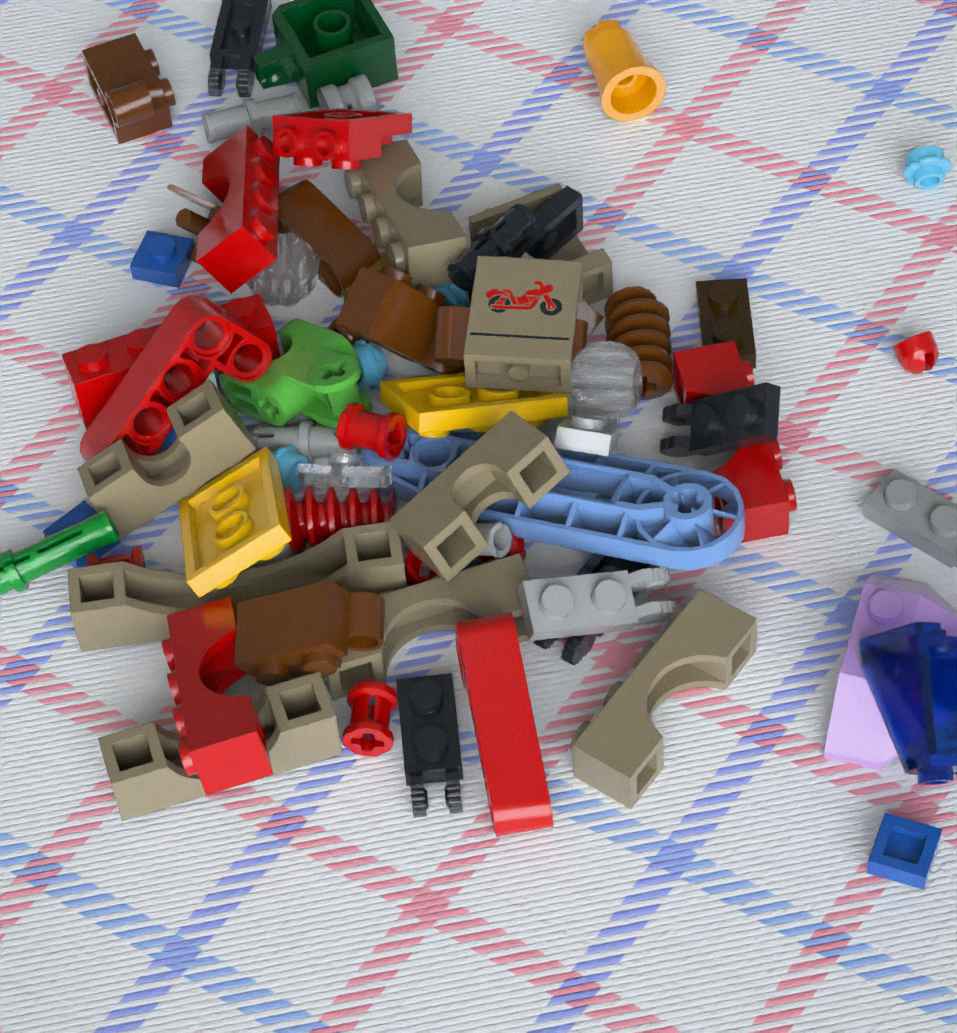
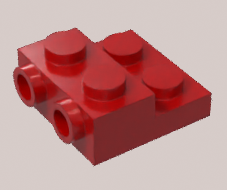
M331 108L272 116L273 155L284 158L293 157V165L320 166L323 165V161L331 160L332 169H360L361 160L381 157V145L392 144L393 135L412 133V113Z

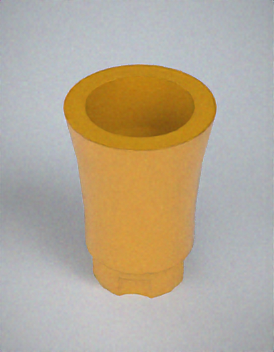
M611 19L599 21L594 28L587 30L583 37V49L585 50L586 61L597 83L604 112L610 118L622 122L640 119L652 113L664 98L666 91L665 80L644 56L632 34L621 28L617 20Z

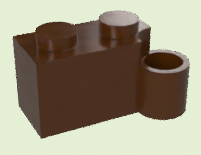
M136 33L82 50L89 85L119 144L173 127L169 107L176 105L172 87L167 78L159 79L160 69L155 54L151 48L143 49Z
M385 265L382 273L361 266L335 324L405 360L421 365L440 375L458 373L461 367L439 364L431 360L437 308L445 306L443 304L447 296L421 284H418L416 289L410 287L413 277Z
M328 580L239 602L237 607L234 665L255 677L259 684L265 686H272L319 671L321 676L332 675L337 672V668H341L342 657L348 655V650L366 652L383 646L385 599L371 592L358 591L350 593L333 580Z

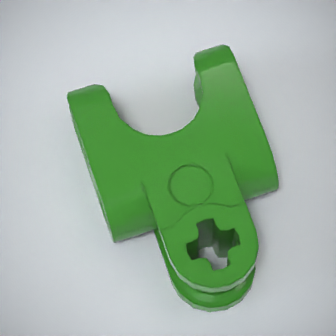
M298 318L292 319L276 331L280 337L284 355L271 361L268 371L261 378L252 382H242L224 372L219 375L224 395L237 412L277 427H282L296 415L301 414L316 420L317 423L337 428L339 417L349 403H360L369 412L373 408L369 394L358 388L357 381L362 372L357 354L349 341L335 331Z

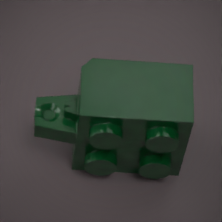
M293 0L281 4L272 14L276 46L253 56L254 72L263 89L295 82L310 109L319 106L317 89L328 84L338 87L346 84L350 77L365 74L372 88L398 79L394 37L371 0Z

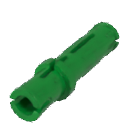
M103 509L99 513L19 551L13 552L9 549L0 553V595L13 589L18 593L28 589V582L72 563L113 542L120 541L119 533L110 514L106 509Z

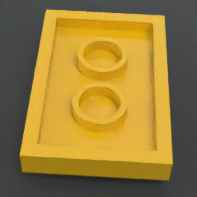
M465 372L380 381V402L392 412L404 415L407 424L420 436L426 438H443L450 434V430L467 428L471 431L486 433L511 410L534 427L548 424V419L568 417V396L564 393L466 387Z
M267 446L205 484L194 494L178 502L186 582L199 598L214 588L222 589L228 586L238 577L241 571L259 560L273 558L282 551L286 543L292 540L279 462Z

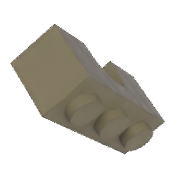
M210 379L166 408L177 435L175 442L166 451L153 456L139 455L133 452L120 439L77 468L88 499L99 511L106 509L117 531L123 538L137 528L150 523L158 514L182 498L194 494L200 486L226 469L236 466L244 457L256 450L244 421Z
M511 410L393 515L389 521L411 552L446 582H449L489 546L475 526L478 517L488 506L503 499H516L530 509L568 475L570 471L548 436Z

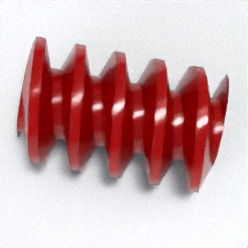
M291 485L285 486L284 490L292 538L289 545L294 554H300L304 551L308 539L311 547H314L342 528L390 522L389 519L397 513L395 487H393L387 503L382 502L377 487H371L366 502H360L356 487L349 488L344 502H339L334 486L328 487L323 501H317L313 486L306 487L302 501H296Z

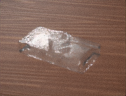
M328 453V463L298 462L297 481H301V484L340 488H388V485H392V466L360 464L359 453Z

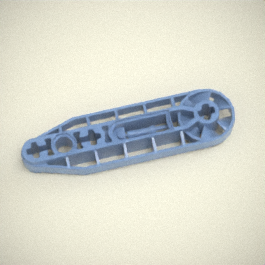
M407 428L404 447L395 460H384L378 456L376 451L362 448L361 457L367 480L371 483L372 487H377L379 493L385 496H390L393 487H395L396 497L408 503L485 433L471 431L467 428L450 430V434L443 438H426L420 436L414 429ZM559 448L555 449L570 473L529 509L516 499H503L488 506L480 514L476 522H502V524H506L509 527L511 534L518 538L680 570H697L721 562L732 555L743 541L746 528L745 508L740 492L725 477L705 470L616 453L603 456ZM711 495L724 499L728 504L720 511L714 509ZM727 517L735 520L725 534L717 536L715 523L717 518Z

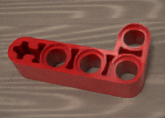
M189 295L180 299L173 306L83 435L80 442L82 458L87 462L120 439L133 452L143 456H153L173 428L166 411L167 407L202 385L214 368L242 382H252L261 378L268 371L272 361L270 347L244 320L209 299L199 295ZM207 322L206 325L200 331L196 332L197 328L202 323ZM245 345L244 349L240 353L236 354V352L242 346ZM176 365V368L171 373L165 375L171 367ZM146 408L142 415L136 417L141 410Z
M508 612L455 622V639L459 668L464 689H467L495 837L553 827L549 791L513 614Z

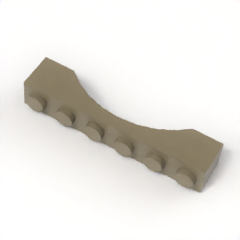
M391 522L342 528L322 543L298 555L269 565L243 570L228 586L222 589L214 588L200 598L187 584L186 573L149 569L124 561L67 569L70 614L81 652L169 639L168 615L231 596L237 612L239 602L328 580H333L350 593L360 591L380 594L387 590H399L407 587L400 537Z

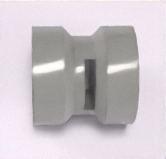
M365 74L350 77L346 84L338 87L328 84L317 89L320 110L343 108L378 111L373 89Z

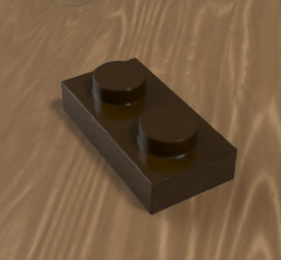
M747 278L696 281V303L701 347L734 340L741 361L748 359L752 368H756V349Z

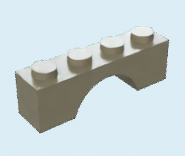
M407 139L394 141L388 145H381V157L361 160L360 169L345 170L344 176L347 193L350 199H357L363 222L371 223L375 242L378 248L384 247L386 249L390 267L413 277L410 287L414 289L417 288L418 284L430 288L453 283L448 275L450 271H447V267L467 250V235L452 211L419 208L423 205L421 162Z
M520 553L501 559H490L481 565L462 570L449 582H446L437 575L419 584L399 590H387L378 594L385 599L384 644L381 648L373 651L348 650V655L342 657L341 668H337V672L332 675L324 676L332 700L346 697L349 688L359 682L376 681L386 684L390 662L401 647L412 639L427 633L438 631L455 632V622L512 612L519 643L528 641L517 587L522 581L531 580Z
M702 589L695 594L687 605H679L670 616L666 631L656 643L649 642L642 649L636 660L635 669L624 682L617 681L610 688L605 697L603 708L592 722L584 721L576 730L570 744V749L573 751L574 777L632 809L663 770V737L651 721L654 711L664 700L686 689L709 687L726 690L756 652L757 619Z
M320 671L264 688L259 701L254 707L266 736L273 775L342 754L336 715ZM152 721L98 738L122 821L207 796L198 774L191 776L186 774L178 749V742L184 740L181 739L179 733L168 731Z

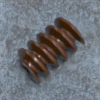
M641 286L626 287L615 292L607 299L604 306L608 387L613 394L625 399L650 400L661 397L670 391L674 384L671 371L673 362L670 355L672 346L670 341L669 309L662 302L657 301L656 296L650 290Z

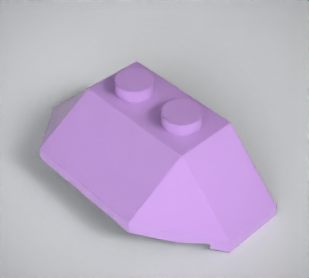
M872 573L864 582L840 668L824 749V758L881 770L892 763L896 756L916 747L951 723L957 698V610L926 583Z

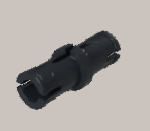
M516 203L490 228H482L474 236V243L447 267V271H450L448 275L452 282L460 289L470 291L474 285L478 256L511 257V251L536 229L537 224L534 223L536 218L526 206Z

